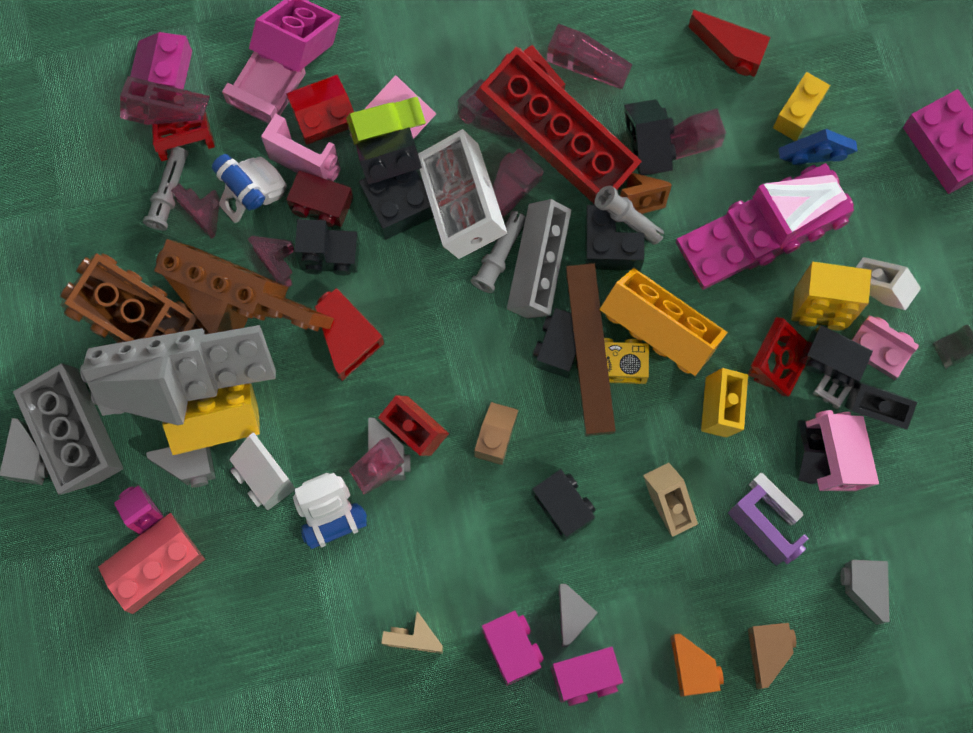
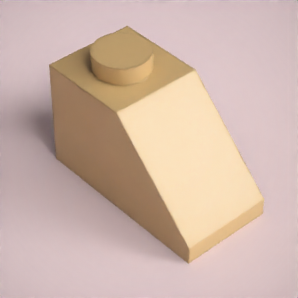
M670 463L643 475L650 497L672 537L698 525L685 482Z

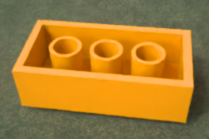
M635 268L616 282L599 309L605 313L608 320L621 324L629 330V333L634 338L644 340L653 347L657 354L670 358L677 363L680 370L685 373H691L694 376L708 362L728 333Z

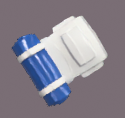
M224 154L219 156L212 164V170L217 174V178L225 183V190L219 205L234 223L240 221L245 209L249 211L254 210L262 204L268 205L281 199L287 187L277 169L263 157L250 158L238 163L229 155ZM234 197L236 199V212L230 208L229 198Z
M334 473L322 474L304 482L302 486L295 489V495L293 496L295 507L301 517H306L307 522L302 526V540L310 549L318 546L322 548L328 542L352 532L355 534L358 532V529L367 526L365 510L358 503L350 504L347 500L350 497L348 487L343 479Z

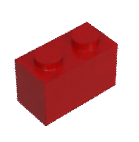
M396 395L378 417L419 456H431L449 435L440 424L408 396Z

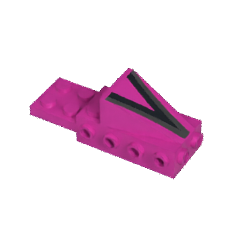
M826 163L819 167L812 165L803 170L801 175L794 179L787 177L780 182L762 184L758 186L756 193L752 196L753 199L745 203L740 200L732 204L728 208L726 215L677 238L675 243L702 290L747 268L752 269L758 265H761V267L774 261L776 256L784 252L785 254L792 253L801 244L807 241L814 242L824 236L825 232L831 229L838 230L849 223L848 219L854 212V204L851 197L844 193L840 187L839 178L835 171L830 170Z

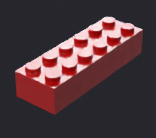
M517 46L474 94L593 204H595L597 193L603 187L612 186L617 190L642 162Z

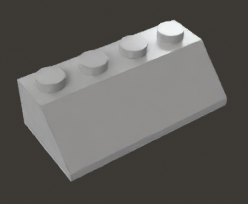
M61 363L13 391L58 495L100 483L124 469L78 368Z

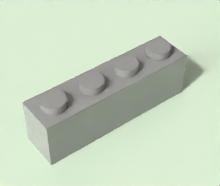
M552 199L528 205L507 309L527 319L549 316L551 314L571 215V209Z

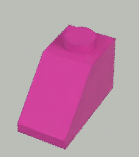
M139 485L135 488L132 486L124 490L119 495L120 499L114 502L125 525L139 535L164 518L147 492Z

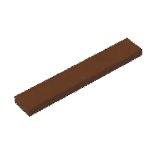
M595 263L566 266L585 436L614 434L616 430L601 310H599L600 302Z

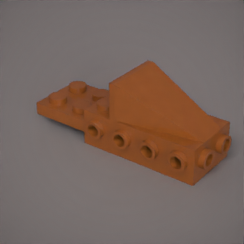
M167 239L163 250L157 256V265L154 271L165 277L210 334L244 328L247 319H253V317L263 321L266 317H283L291 320L293 325L304 329L309 328L314 331H318L320 327L330 329L334 320L332 317L285 298L288 286L194 246Z
M96 253L90 259L84 257L76 269V272L80 275L74 284L69 281L60 294V297L64 299L60 306L66 309L64 312L66 316L76 322H80L81 319L92 325L90 327L92 332L103 338L109 335L116 343L203 328L205 335L210 334L198 318L191 313L192 311L187 305L179 301L175 303L166 297L168 294L154 285L152 287L142 282L143 278L131 270L127 269V271L119 268L116 266L117 262L113 258L103 253L101 255Z

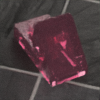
M179 183L171 190L176 201L211 239L216 236L220 202L216 190H212L200 200L191 188L186 191Z
M258 236L248 238L252 249L274 279L288 287L292 286L293 284L289 276L292 274V271L282 259L295 251L293 243L288 240Z
M387 437L381 439L349 469V472L362 493L367 494L402 472L401 465L404 463V460L391 439Z

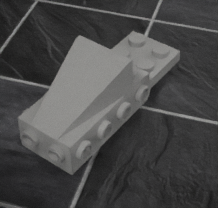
M257 325L206 335L203 328L88 348L84 363L80 367V374L83 382H87L91 390L92 402L94 405H98L102 416L127 412L174 425H183L188 401L215 397L219 388L275 379L276 369L261 327Z

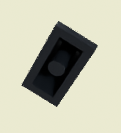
M798 420L795 455L798 481L816 484L818 483L817 479L830 475L822 431L819 428H807L806 421Z

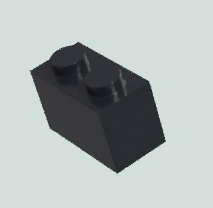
M410 127L356 144L360 164L368 185L422 168Z
M555 308L553 316H547L542 328V331L546 332L544 341L537 342L532 357L537 358L536 368L568 378L576 357L571 313Z
M820 325L811 332L799 362L805 364L806 369L815 374L823 373L831 377L832 382L839 386L851 387L860 382L873 351Z
M858 382L851 387L845 407L853 412L908 430L918 402L908 397Z
M560 469L532 488L531 494L563 540L566 541L594 521L595 516L593 513L596 510L587 497L581 498L576 490L579 486L570 473L565 475L562 469Z

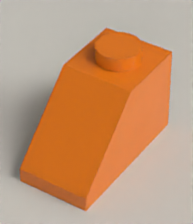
M672 635L671 643L680 697L721 691L720 685L724 684L721 666H716L715 659L683 635Z

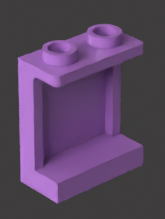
M758 484L728 514L775 565L783 561L789 564L806 550L803 544L809 538L804 534L790 544L755 506L767 493Z

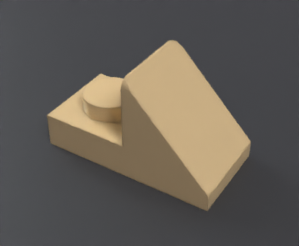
M418 612L416 613L413 635H408V629L391 627L390 632L383 631L381 643L383 646L443 654L442 644Z

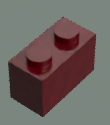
M300 170L287 197L288 206L293 214L301 218L310 216L318 220H326L328 227H333V225L342 227L353 200L351 187Z

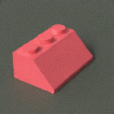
M169 513L98 566L107 587L124 611L134 614L203 562L205 558L172 513Z

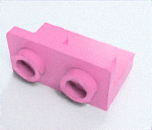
M870 315L861 324L852 341L872 350L873 352L868 364L893 380L899 377L908 360L919 347L910 335L904 332H897L890 328L884 319Z

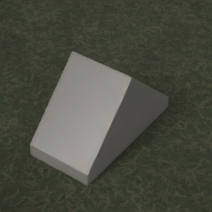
M560 584L559 604L562 647H568L598 612L567 584Z

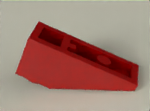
M693 9L688 27L729 68L734 69L741 75L755 77L771 37Z

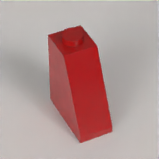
M336 288L332 292L324 293L318 299V304L315 308L316 311L334 318L330 329L322 328L336 373L339 379L343 381L383 346L384 340L383 336Z

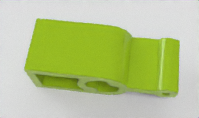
M418 96L350 113L346 118L354 145L408 127L414 128L426 124Z

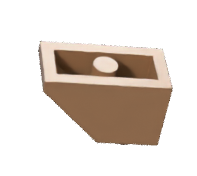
M493 402L490 403L474 450L476 458L503 465L519 410Z
M789 623L753 626L748 629L757 689L768 688L794 653L793 648H796L797 644L796 635L793 629L790 630Z

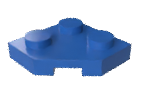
M828 129L821 130L778 148L780 159L791 162L793 165L842 161L848 157L847 155L858 151L855 140Z

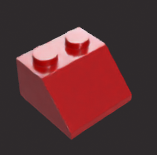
M338 75L286 93L306 145L348 130L349 126L346 118L350 113H354V110Z

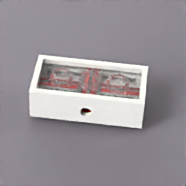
M462 129L418 153L422 165L420 173L443 247L460 259L508 234L479 145L466 131Z

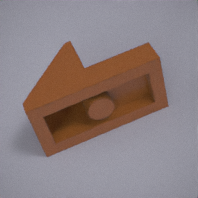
M631 173L627 186L621 190L620 196L627 197L632 201L633 208L639 213L644 214L666 208L672 184L664 180Z

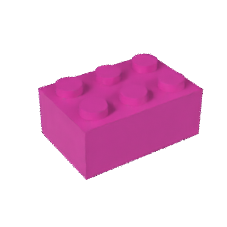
M283 0L256 19L249 49L257 52L262 58L271 59L282 64L287 70L299 72L333 45L341 16L308 0Z
M957 89L912 113L903 126V129L948 194L973 181V110Z

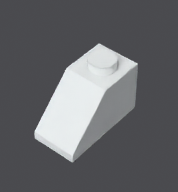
M865 257L856 266V268L872 270L869 295L883 305L906 310L921 289L908 267Z

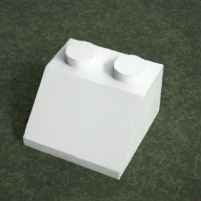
M254 432L247 437L229 459L234 465V468L230 471L240 484L246 481L251 488V491L247 494L257 507L263 504L269 510L296 489Z

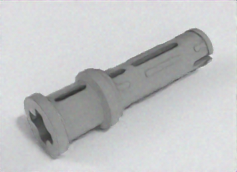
M180 147L171 148L158 191L151 196L150 201L152 204L148 216H145L143 219V223L146 226L161 231L167 230L168 223L166 222L170 210L175 207L173 197L186 158L188 157L187 150Z
M605 186L597 193L595 198L596 207L609 212L613 220L626 223L637 233H644V238L653 245L658 244L663 239L661 235L664 234V231L635 210L631 200L627 197L619 196L614 187Z
M511 211L505 224L508 234L497 239L490 254H486L482 258V266L477 276H473L471 279V283L481 291L493 293L497 277L506 268L504 261L526 219L521 213L517 219V211Z

